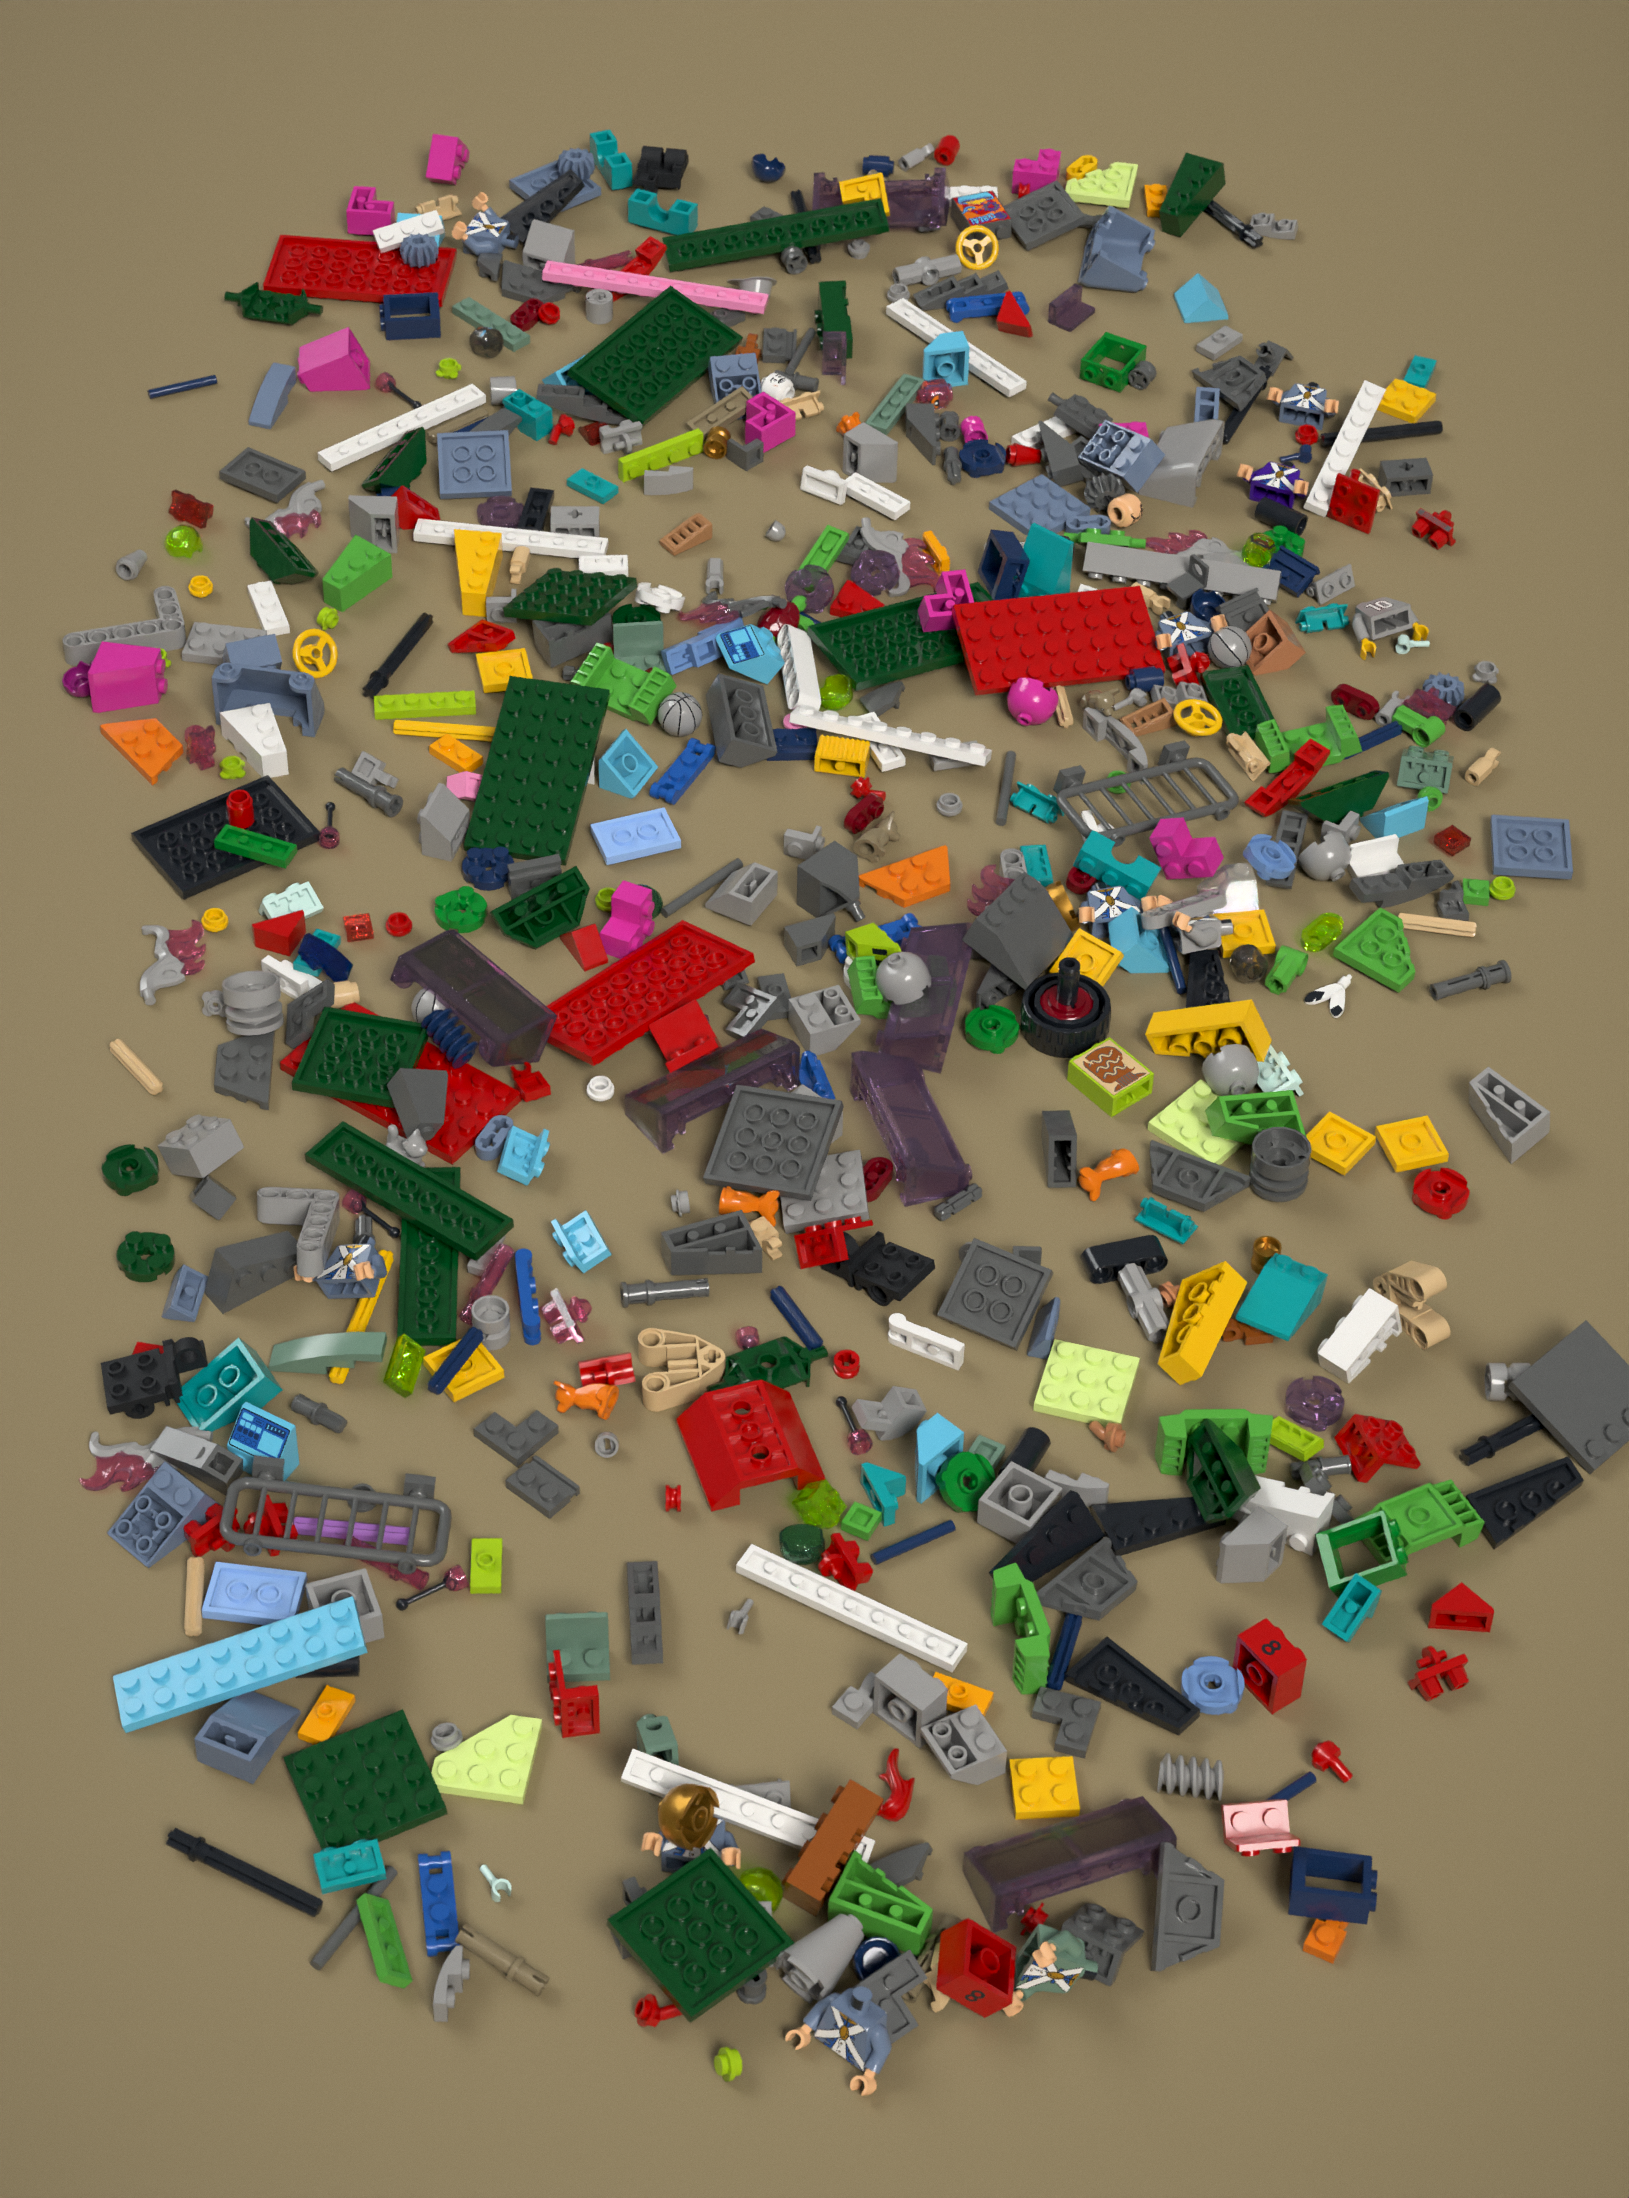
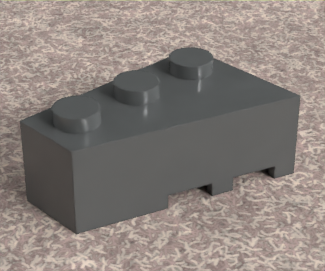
M609 612L592 626L532 620L535 647L551 668L591 651L596 643L604 644L613 641L611 614Z

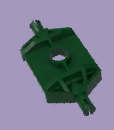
M256 282L242 290V292L226 291L224 295L225 301L237 302L242 316L245 318L294 324L304 316H308L309 313L319 315L323 313V305L310 304L304 289L301 290V296L290 293L283 294L269 290H259V282Z
M783 1336L726 1356L725 1376H723L722 1382L707 1386V1392L761 1379L782 1389L806 1381V1387H810L811 1364L816 1360L828 1357L827 1349L822 1345L809 1351L807 1347L803 1348L788 1337ZM764 1362H768L770 1364H775V1366L772 1368H766L761 1364Z

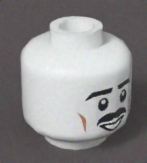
M772 373L764 377L760 382L761 392L767 393L779 402L784 398L792 399L794 397L795 389L793 388L792 381L778 373Z

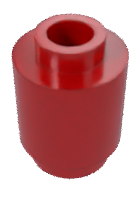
M953 135L942 137L934 151L935 160L941 165L952 164L960 150L959 140Z
M245 790L232 791L226 801L228 822L230 825L238 828H248L255 821L253 799Z

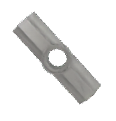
M957 254L932 260L924 256L917 259L914 264L892 269L894 284L908 286L923 282L925 285L931 286L937 283L940 278L958 275L961 273L962 266Z
M1135 1263L1127 1264L1122 1270L1118 1271L1117 1278L1127 1296L1129 1313L1133 1319L1138 1318L1149 1341H1153L1155 1344L1162 1343L1165 1340L1169 1321L1163 1311L1161 1294L1156 1287H1151L1141 1266H1137Z

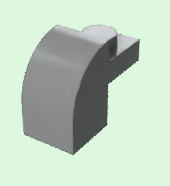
M896 1386L890 1389L882 1402L857 1399L852 1406L861 1428L875 1430L879 1440H892L905 1435L919 1423L927 1412L916 1389Z

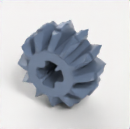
M579 147L577 149L570 148L569 151L563 150L558 159L560 176L572 169L582 181L583 179H589L590 175L594 174L595 169L593 154L588 152L587 149L580 150Z
M418 233L417 235L410 234L409 237L403 238L400 254L404 264L420 268L421 266L429 267V264L435 263L439 250L435 237Z
M1439 672L1437 676L1430 675L1422 687V691L1424 694L1426 693V696L1428 694V697L1430 695V698L1432 696V699L1434 697V700L1435 698L1436 701L1438 699V702L1440 700V704L1442 701V705L1444 702V706L1446 703V707L1448 704V708L1451 705L1457 710L1464 700V683L1459 681L1458 676L1451 677L1449 673L1443 675ZM1422 696L1423 702L1428 704L1429 709L1436 708L1437 712L1444 710L1448 713L1449 709L1431 701L1430 698L1427 699Z

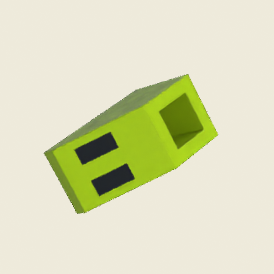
M874 922L845 932L846 952L852 960L856 957L875 956L878 968L880 963L889 955L901 952L898 943L890 939L886 932L882 931Z

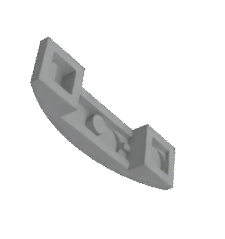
M1090 707L1084 709L1083 729L1095 741L1099 742L1106 739L1128 760L1127 771L1129 773L1147 769L1146 752L1141 742L1130 729L1112 716L1107 717L1096 709Z

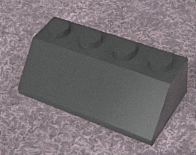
M718 673L706 693L718 761L726 765L742 768L775 756L777 754V747L764 686Z

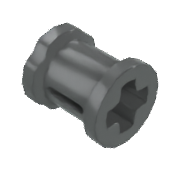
M954 411L943 412L939 416V425L941 426L940 437L948 442L955 441L961 434L960 427L958 426L959 416Z
M766 1969L738 1989L737 1995L743 2003L756 2005L765 1999L767 1991L765 1984L767 1980Z

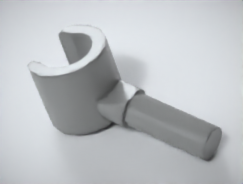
M1134 688L1128 698L1114 705L1113 710L1116 711L1132 703L1143 707L1147 703V699L1144 698L1147 693L1139 688Z
M747 1599L739 1611H731L726 1627L728 1630L730 1627H736L740 1629L738 1634L744 1633L749 1618L747 1613L754 1604L752 1599Z

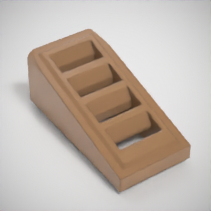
M697 513L660 539L659 544L675 556L712 539V523L703 515Z
M1165 698L1120 718V722L1130 729L1136 737L1178 725L1173 716V709ZM1131 723H1135L1137 727L1133 728Z

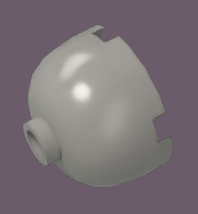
M1333 832L1323 836L1325 842L1319 845L1313 842L1299 855L1298 862L1311 878L1318 881H1327L1329 879L1337 881L1346 874L1344 870L1349 866L1352 856L1349 844L1341 832Z
M911 952L893 953L885 958L877 968L876 985L885 1002L888 999L893 1000L895 1005L911 1003L924 995L923 990L927 985L929 988L931 986L932 977L929 969L922 958Z
M1240 1044L1225 1045L1220 1047L1221 1052L1213 1056V1053L1207 1056L1203 1063L1202 1073L1211 1091L1217 1095L1247 1094L1256 1085L1259 1067L1254 1053L1250 1052L1247 1046Z

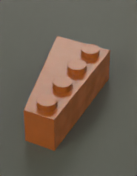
M851 1779L845 1787L839 1785L830 1801L834 1804L828 1814L823 1812L814 1827L817 1833L812 1841L806 1840L797 1856L800 1860L794 1869L790 1867L782 1880L781 1885L785 1887L782 1897L816 1917L843 1873L853 1851H856L881 1809L884 1799Z

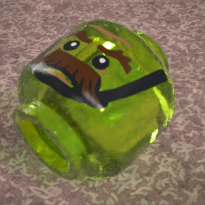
M1264 533L1250 535L1242 547L1241 556L1243 561L1251 567L1258 568L1269 564L1275 553V542Z

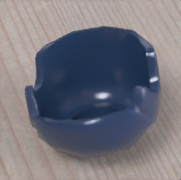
M764 153L756 154L752 157V170L756 179L763 182H775L784 175L785 165L779 162L776 157L772 161L767 160Z
M1202 588L1198 589L1192 595L1190 612L1196 618L1210 622L1212 617L1220 615V612L1216 611L1215 608L1225 603V600L1215 590L1204 592Z
M870 1937L861 1942L855 1951L852 1960L853 1969L858 1980L862 1981L901 1954L896 1944L886 1937Z

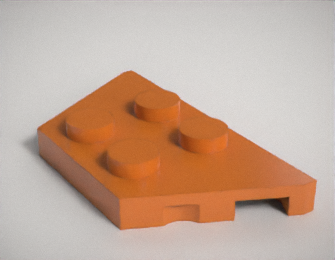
M156 718L100 725L101 734L151 785L158 782L157 776L162 771L167 772L172 763L184 753L183 745Z
M946 845L861 874L859 875V886L864 888L868 885L877 889V895L890 899L903 908L950 892L948 848Z

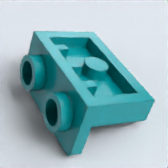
M362 1839L355 1841L349 1846L340 1848L328 1847L319 1853L313 1854L314 1870L318 1876L322 1895L386 1879V1871L377 1839L370 1841Z

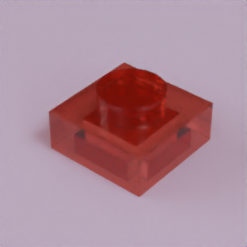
M1451 825L1436 834L1433 843L1453 857L1470 846L1471 837L1454 825Z
M369 913L343 917L347 942L374 939Z

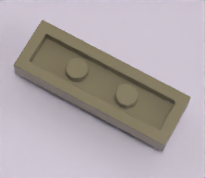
M741 386L686 423L687 429L692 431L699 428L703 432V441H705L712 427L720 426L724 428L746 413V401L753 398V396Z

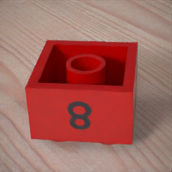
M1265 1618L1237 1635L1233 1668L1236 1671L1237 1668L1241 1671L1244 1678V1686L1271 1714L1276 1713L1301 1697L1307 1659L1303 1651L1295 1647L1285 1637L1279 1627L1274 1626Z
M970 1918L957 1923L941 1932L936 1989L984 2018L1013 2003L1016 1946Z

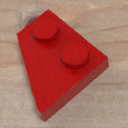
M847 580L830 606V615L845 617L885 605L851 580Z
M482 619L449 642L448 647L451 653L496 652L505 649L516 637L513 630Z

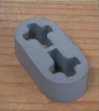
M1104 515L1070 517L1066 521L1065 532L1086 533V528L1101 529V534L1109 535L1111 520Z
M497 1115L490 1119L475 1140V1151L478 1158L491 1161L502 1153L508 1131L514 1126L513 1120L510 1117Z

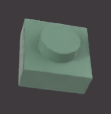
M978 1435L968 1452L984 1456L994 1470L1004 1456L1006 1446Z

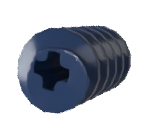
M447 1008L444 1011L442 1009L435 1010L423 1019L421 1027L426 1029L428 1036L433 1037V1042L439 1045V1050L443 1054H446V1059L452 1062L453 1068H460L471 1060L479 1043L477 1041L468 1043L473 1035L471 1033L462 1035L466 1026L462 1024L456 1027V1024L459 1022L457 1016L449 1019L453 1013L451 1008Z

